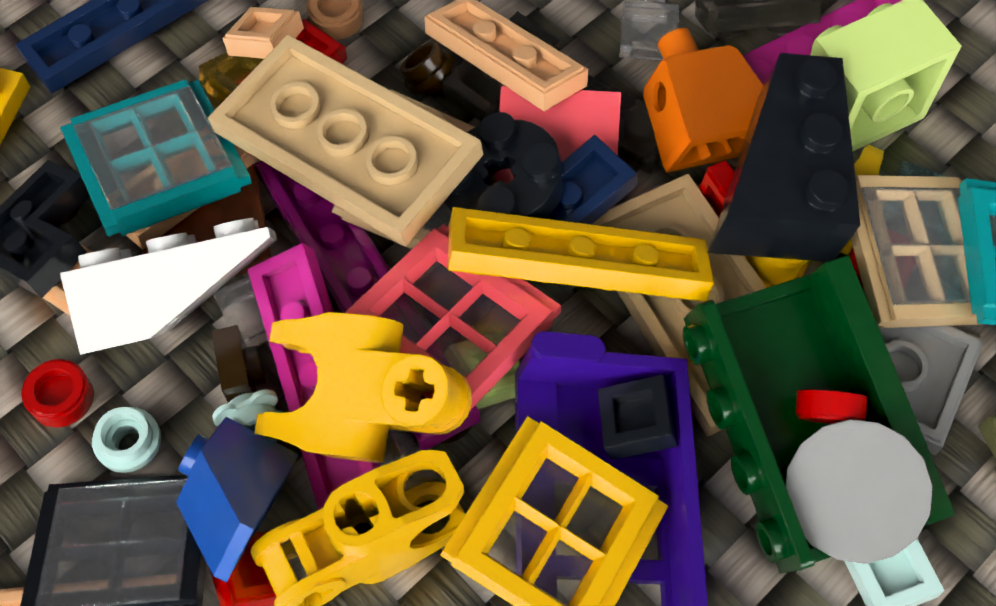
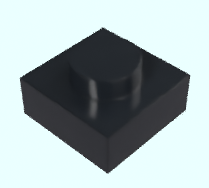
M663 374L598 389L603 444L611 460L678 447L670 387Z

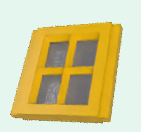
M527 416L440 556L450 561L453 567L513 606H615L665 514L668 505L660 501L657 494L542 421L538 423Z

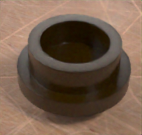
M435 41L420 46L404 60L400 67V72L405 76V87L411 94H418L424 91L425 94L429 95L439 91L452 78L451 68L455 63V56L449 49H441Z

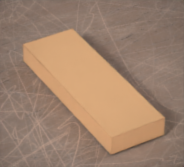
M455 0L424 16L425 34L542 111L548 110L587 87L588 69L477 0Z

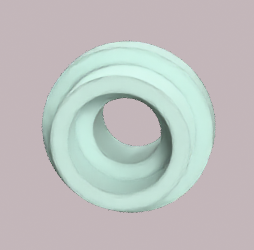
M118 407L108 411L96 424L92 437V448L97 459L106 468L121 473L133 472L146 466L156 456L161 444V431L157 422L151 414L137 407ZM128 434L139 435L138 441L132 447L126 450L118 449L119 442L124 436Z

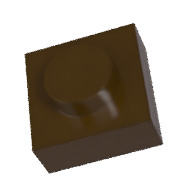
M238 325L211 331L221 390L227 402L229 403L241 394L255 393V386L266 383L264 366L258 346L247 348Z

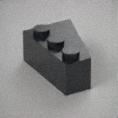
M789 53L779 54L758 97L739 154L740 158L707 253L829 262L837 258L861 224L842 58Z

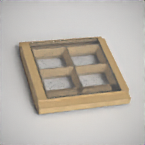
M857 175L855 178L861 225L851 237V242L866 299L877 325L880 328L982 325L977 323L976 314H972L957 199L961 195L959 184L964 180H960L959 177Z

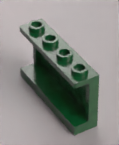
M849 255L826 262L813 273L717 304L712 299L699 303L683 318L686 326L683 328L682 335L687 354L695 365L701 364L710 388L706 394L710 415L719 429L726 430L735 454L731 457V469L734 479L742 493L751 496L760 520L756 523V535L765 557L772 563L776 562L779 573L801 571L814 566L816 562L831 557L813 547L805 538L786 489L787 468L799 446L822 427L832 425L798 419V416L795 415L796 394L798 390L840 391L867 396L866 421L880 423L905 436L924 459L933 486L930 516L925 525L933 524L956 515Z

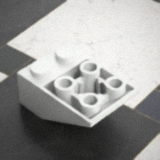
M246 218L213 226L216 238L196 243L194 234L179 233L146 241L148 254L132 257L131 249L120 250L119 248H111L78 256L80 269L62 272L60 275L80 355L150 339L169 332L277 241L275 231L269 227L259 228L258 220L254 221L253 218Z

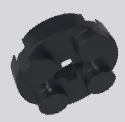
M505 112L489 114L481 121L479 126L467 132L481 140L483 156L444 201L450 213H452L453 207L543 219L548 218L559 204L564 189L562 181L564 167L554 139L548 132L534 123L525 120H514L510 114ZM502 169L511 170L514 179L510 183L506 184L499 180L492 186L488 185L491 181V176Z

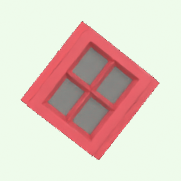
M442 224L438 229L434 228L345 313L383 317L402 323L404 327L400 353L428 356L437 360L440 364L452 367L467 379L471 388V411L528 351L533 337L538 332L547 331L553 325V320L561 313V305L523 279L448 271L449 227ZM435 389L430 392H422V395L425 398L432 399Z

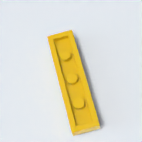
M457 207L452 208L449 223L448 271L704 302L707 301L714 284L705 239Z

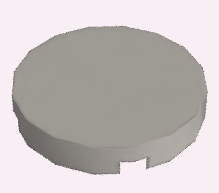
M846 420L822 427L799 446L787 468L786 489L805 538L813 547L836 560L867 564L894 557L918 538L930 516L933 486L924 459L905 436L880 423Z

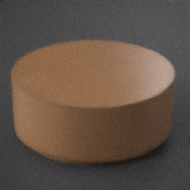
M362 0L307 1L306 8L309 22L335 40L352 36L363 24Z

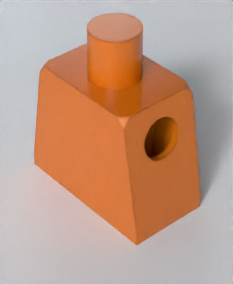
M678 28L670 31L658 41L657 46L663 60L643 90L647 112L666 173L739 157L758 97L764 87L737 48L726 45L699 50L688 28Z

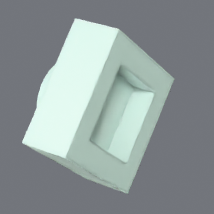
M918 538L891 558L867 564L844 561L866 606H917L938 598L945 591Z

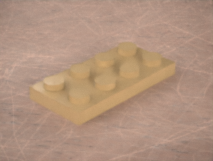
M288 34L208 117L216 134L405 247L483 156L481 140Z
M686 174L612 207L592 225L705 239L708 250L719 218L689 174ZM708 253L714 284L707 301L712 299L717 304L766 288L745 256ZM617 291L657 356L687 359L691 412L707 437L721 431L714 423L707 406L706 394L710 388L701 364L695 365L689 358L682 335L683 328L686 326L683 318L699 303L704 301Z

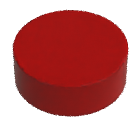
M54 359L38 365L29 373L23 383L21 396L25 408L39 423L48 427L59 428L77 422L88 412L93 402L94 389L90 379L79 365L65 359Z
M828 390L797 391L795 415L800 420L825 424H836L846 420L866 421L867 396Z

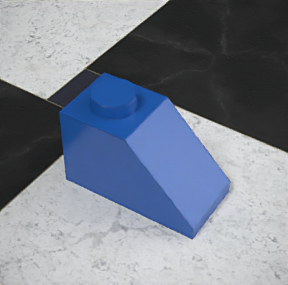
M228 417L223 419L209 439L198 434L191 443L178 468V471L187 475L188 478L176 501L213 576L226 583L273 506L299 455L264 436L254 434L253 430Z

